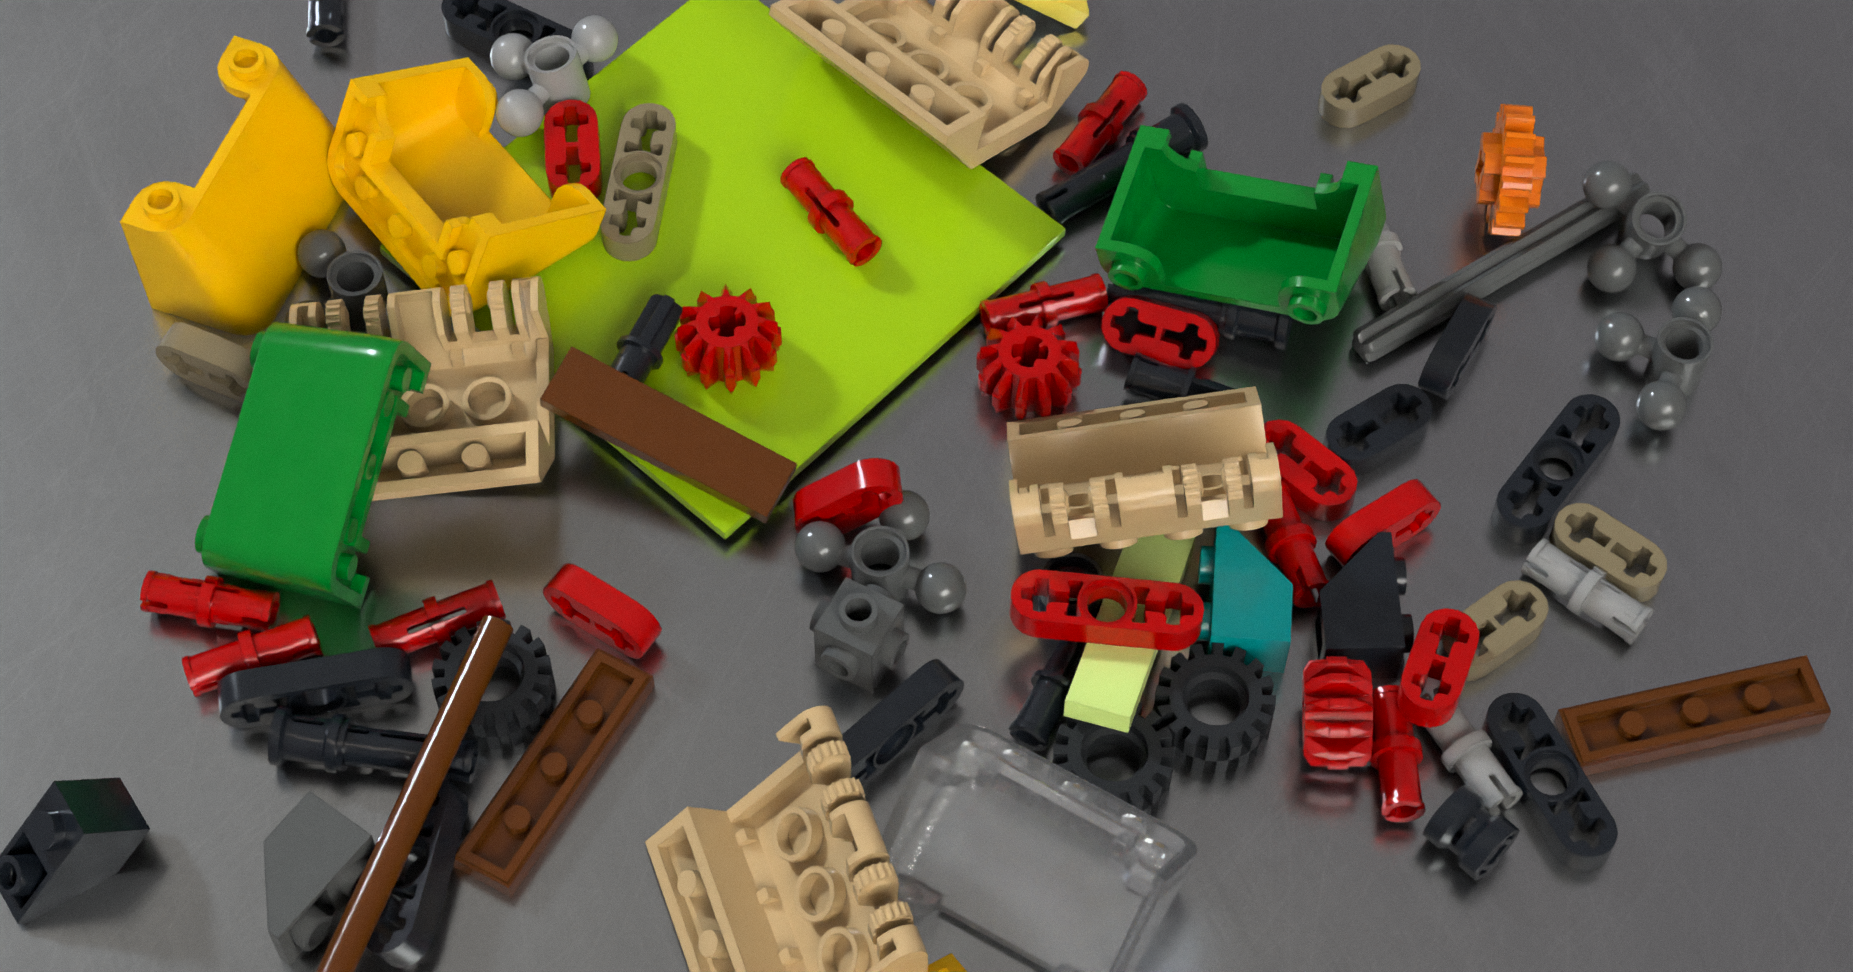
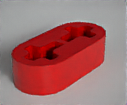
M569 99L560 101L547 111L544 118L545 166L550 195L553 197L557 188L570 184L568 183L569 165H580V182L576 183L584 185L598 198L602 191L603 179L600 132L596 112L589 104L581 100ZM578 125V142H567V126Z
M1127 295L1114 301L1106 308L1101 324L1104 338L1112 348L1134 356L1136 352H1139L1157 361L1182 369H1190L1191 366L1196 368L1203 366L1215 355L1219 346L1220 334L1216 324L1209 316L1196 310L1140 295ZM1130 307L1139 310L1138 320L1142 323L1156 326V333L1138 331L1131 340L1123 337L1124 327L1115 324V317L1124 316L1128 313ZM1189 324H1195L1199 326L1198 337L1207 340L1206 348L1199 347L1191 356H1187L1182 353L1183 343L1164 337L1166 329L1184 332Z
M1277 419L1264 423L1266 443L1273 442L1276 450L1281 449L1283 446L1291 449L1289 456L1280 453L1277 457L1281 481L1287 483L1294 505L1306 515L1319 521H1335L1347 515L1353 506L1358 482L1355 471L1348 463L1291 421ZM1333 483L1339 487L1337 494L1332 491L1326 492L1323 496L1316 493L1317 484L1325 488Z
M882 458L863 459L803 487L792 498L796 532L799 533L809 523L826 521L837 526L845 534L879 518L885 509L901 504L903 494L899 466L893 461Z
M1409 480L1344 519L1327 537L1325 548L1342 568L1379 532H1391L1394 549L1424 530L1438 515L1441 503L1421 480Z
M564 564L543 588L545 599L561 616L630 658H642L662 632L660 623L647 608L574 564Z
M1438 609L1426 615L1420 624L1401 677L1397 695V705L1400 713L1417 726L1428 728L1442 726L1450 721L1456 712L1479 642L1478 627L1469 615L1455 609ZM1443 635L1456 639L1448 658L1436 654ZM1428 677L1440 681L1433 701L1420 697Z

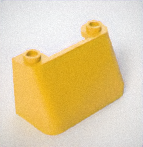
M233 36L217 66L218 76L223 88L228 93L245 99V105L195 188L169 181L153 183L145 187L133 199L120 224L151 308L231 334L247 336L265 330L276 319L304 270L297 256L300 241L311 231L327 229L341 205L343 197L332 184L328 172V150L335 130L333 124L271 48L261 43Z
M469 57L350 79L327 157L328 172L332 184L338 193L421 290L443 287L448 301L450 317V286L466 284L472 298L473 312L488 304L487 291L490 281L505 280L508 291H510L512 279L533 277L593 240L606 212V208L592 192L579 183H570L557 188L551 200L489 132L498 104L497 92L493 84L488 81L487 77Z

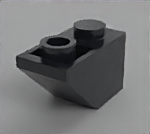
M1391 532L1377 533L1319 591L1312 621L1316 660L1326 659V656L1363 660L1371 671L1372 679L1397 678L1403 654L1411 652L1414 643V627L1411 614H1401L1399 596H1404L1406 593L1407 571L1404 557H1394Z
M120 777L54 781L0 854V893L17 924L29 923L117 874L149 832L148 824Z

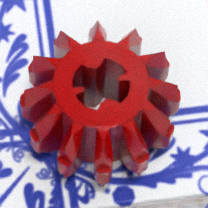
M725 284L719 297L713 298L700 291L697 307L683 306L682 314L680 315L681 326L677 327V332L675 333L676 350L680 353L682 367L686 371L687 376L700 374V382L706 390L718 381H722L732 395L737 386V381L744 380L757 387L761 379L760 371H774L777 363V351H779V346L782 345L781 327H778V322L775 321V311L771 307L770 302L757 303V297L751 288L737 297L733 296V293Z
M1039 315L1031 322V326H1022L1012 316L1007 324V331L991 328L989 335L986 337V346L980 347V351L977 353L976 369L979 370L978 388L981 391V396L992 397V406L996 414L1013 408L1015 409L1014 413L1017 420H1023L1027 412L1035 411L1040 417H1046L1051 414V406L1067 409L1072 399V391H1076L1077 386L1081 383L1082 369L1079 367L1080 351L1077 347V341L1065 340L1066 333L1063 330L1062 324L1046 330L1043 328V322Z
M1326 656V659L1309 660L1304 667L1302 679L1303 755L1310 766L1327 767V770H1348V767H1364L1371 758L1373 747V685L1371 671L1363 660Z

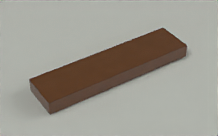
M572 346L540 398L541 407L765 524L796 471L797 463Z
M597 648L458 847L454 867L512 898L654 689L653 676Z
M1805 655L1558 709L1554 720L1560 736L1587 776L1826 723L1831 710L1809 659Z

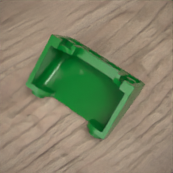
M1140 125L1095 246L1100 265L1108 273V278L1111 282L1128 290H1139L1144 287L1285 314L1299 322L1311 325L1333 319L1339 314L1378 245L1386 221L1378 166L1347 161L1343 176L1338 182H1334L1332 174L1320 173L1316 188L1207 169L1203 152L1191 150L1187 159L1170 148L1168 145L1171 139L1170 130Z
M273 322L266 332L260 331L253 341L250 352V364L253 368L211 513L203 517L196 532L195 549L198 553H201L203 565L215 573L361 609L370 578L356 573L358 558L355 555V551L364 554L368 552L370 541L362 537L396 415L406 418L410 406L401 397L406 391L423 394L432 363L407 341L373 334Z

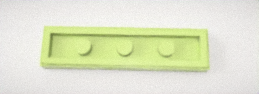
M1164 534L1138 538L1137 543L1122 549L1113 577L1182 584L1194 551L1196 537L1184 540H1171L1165 538ZM1103 599L1096 619L1103 622L1116 621L1125 614V611L1118 602L1111 599ZM1137 604L1135 622L1143 623L1145 605ZM1166 609V623H1168L1173 609ZM1087 643L1065 699L1063 716L1129 733L1158 650Z

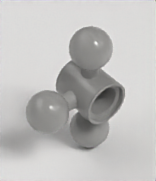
M598 15L584 17L574 26L571 39L565 36L553 35L532 43L526 36L518 33H508L499 37L492 45L490 51V62L495 72L507 80H520L529 75L533 85L528 90H511L500 98L496 106V118L499 126L512 136L525 137L537 131L542 124L544 112L547 113L558 102L571 99L587 103L590 98V88L583 65L587 61L593 63L605 61L614 54L618 46V33L611 21Z

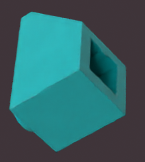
M1229 525L1218 526L1215 529L1213 546L1201 545L1198 584L1210 585L1209 602H1203V621L1200 635L1196 641L1207 642L1206 655L1211 654L1213 642L1224 643L1223 655L1232 657L1235 647L1246 651L1245 665L1248 666L1257 658L1264 665L1263 671L1284 673L1291 644L1293 584L1238 530L1231 529Z

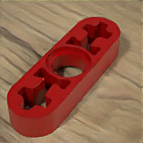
M1038 569L1022 574L1014 582L1011 589L1009 614L1013 625L1020 632L1035 638L1179 651L1190 647L1198 639L1203 621L1204 604L1195 590L1181 583ZM1034 596L1047 597L1046 611L1038 612L1033 610ZM1069 597L1077 598L1075 616H1068ZM1098 599H1111L1123 607L1125 614L1116 621L1103 622L1097 620L1089 613L1088 606ZM1137 604L1145 605L1143 623L1135 622ZM1166 609L1179 610V625L1166 623Z

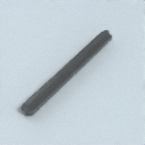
M1630 172L1632 180L1631 192L1638 199L1649 194L1650 188L1648 184L1642 181L1638 173ZM1585 197L1522 233L1520 237L1510 240L1357 328L1353 333L1352 346L1364 361L1373 362L1453 316L1467 293L1481 299L1622 218L1624 214L1617 208L1601 209L1595 207Z

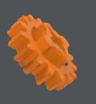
M1500 104L1499 112L1496 113L1495 129L1493 128L1492 133L1482 132L1480 149L1475 165L1474 184H1476L1477 192L1476 204L1488 205L1486 223H1488L1487 232L1491 235L1520 237L1521 229L1524 230L1525 213H1528L1529 208L1538 209L1540 206L1541 190L1546 176L1547 157L1544 152L1545 137L1533 134L1535 126L1533 106Z

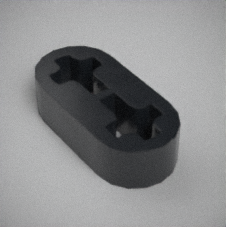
M1470 293L1465 295L1430 353L1420 375L1418 387L1445 400L1450 398L1490 329L1497 311L1496 305Z
M1395 384L1387 387L1335 417L1328 425L1323 445L1348 463L1355 471L1356 476L1366 474L1415 446L1425 438L1432 416V403L1427 394L1418 387L1409 384ZM1393 409L1401 415L1409 412L1414 414L1411 423L1405 417H1398L1389 423ZM1342 438H1346L1352 444L1365 438L1363 450L1360 452L1353 445L1345 449L1342 448Z

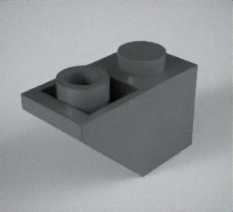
M311 791L301 799L263 841L268 933L280 959L288 965H291L304 950L311 951L316 948L326 937L332 925V918L351 898L375 847L370 833Z

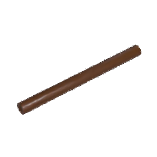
M483 616L316 972H355L513 633L512 626L507 622L493 616Z

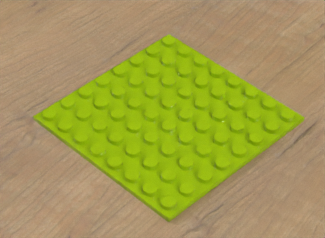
M689 0L587 81L590 88V98L587 104L596 112L600 132L603 186L601 194L597 199L602 205H604L622 120L630 109L645 103L659 104L669 109L676 122L677 149L657 243L649 255L636 261H622L612 257L603 246L601 227H599L593 240L534 275L541 276L544 285L554 347V375L571 346L610 366L619 352L616 345L618 339L622 335H629L650 297L654 294L668 295L674 298L675 302L683 308V306L697 307L700 291L713 298L719 297L726 284L733 293V296L738 297L751 288L757 297V303L770 302L771 307L775 311V321L778 322V327H781L782 345L779 346V351H777V363L774 371H760L761 379L757 387L744 380L737 381V386L731 395L722 381H718L706 390L700 382V374L687 376L686 371L682 367L680 353L676 350L675 333L677 332V327L661 352L663 356L661 367L651 370L644 384L797 463L796 471L791 478L793 480L979 313L980 301L995 299L1065 236L1066 228L983 166L978 165L970 169L955 159L950 153L799 42L769 15L770 8L759 0ZM544 115L542 124L537 131L525 137L515 138L504 148L552 200L545 166ZM578 125L567 126V142H578ZM648 129L646 135L641 137L643 151L651 152L652 135L654 131L658 130ZM802 157L811 159L815 167L835 190H844L854 201L853 210L882 240L879 252L869 262L858 267L853 264L851 265L847 261L846 256L826 233H817L809 224L808 212L787 188L785 189L780 183L783 171L793 161ZM569 165L568 183L580 182V165ZM638 172L629 175L623 181V185L631 190H645L651 187L656 179L648 173ZM628 210L627 227L624 232L620 233L623 236H630L633 228L638 227L636 212ZM382 244L380 246L381 254L410 277ZM510 290V291H508V293H509V300H510V303H511L513 322H514V325H516L515 314H514V308H513V302H512V295H511V290ZM488 304L473 312L476 332L493 330ZM608 442L725 540L751 517Z

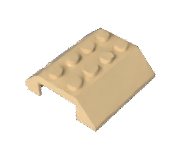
M780 0L770 6L769 15L799 42L970 169L1046 126L1082 80L1089 66L1088 59L1070 46H1063V41L1053 34H1049L1041 38L1037 46L1032 49L1023 61L1021 69L1016 67L1013 62L1026 47V43L1030 41L1036 30V24L1024 14L1020 16L1019 10L1005 0H936L934 7L927 2L928 0H845L839 4L833 0Z
M541 276L512 279L511 295L516 325L513 322L508 287L505 280L490 281L488 284L487 302L491 313L493 330L476 332L472 298L466 284L450 286L449 302L454 332H452L448 301L443 287L388 293V317L381 294L365 296L363 317L366 323L367 334L390 338L392 336L394 339L407 341L432 363L423 394L406 391L401 397L410 406L406 418L396 415L372 501L542 482L555 459V413L541 407L540 398L554 376V347ZM343 299L327 300V303H325V315L320 302L293 304L290 306V324L351 332L349 313Z
M1256 386L1006 422L1007 442L1013 480H1009L1010 501L1020 555L1035 553V556L1039 558H1057L1071 553L1073 547L1099 544L1100 547L1105 549H1121L1134 545L1138 542V538L1162 534L1167 539L1184 540L1202 534L1204 528L1229 525L1231 529L1238 531L1254 530L1265 526L1268 523V519L1283 517L1282 483L1277 452L1273 442L1266 443L1262 406Z
M816 706L803 711L776 733L778 741L800 744V751L727 811L687 806L645 841L690 972H928L926 948L917 926L914 925V918L908 903L898 902L899 879L894 866L890 863V856L870 805L866 801L862 784L859 779L851 778V756L843 741L842 733L833 710L829 706Z

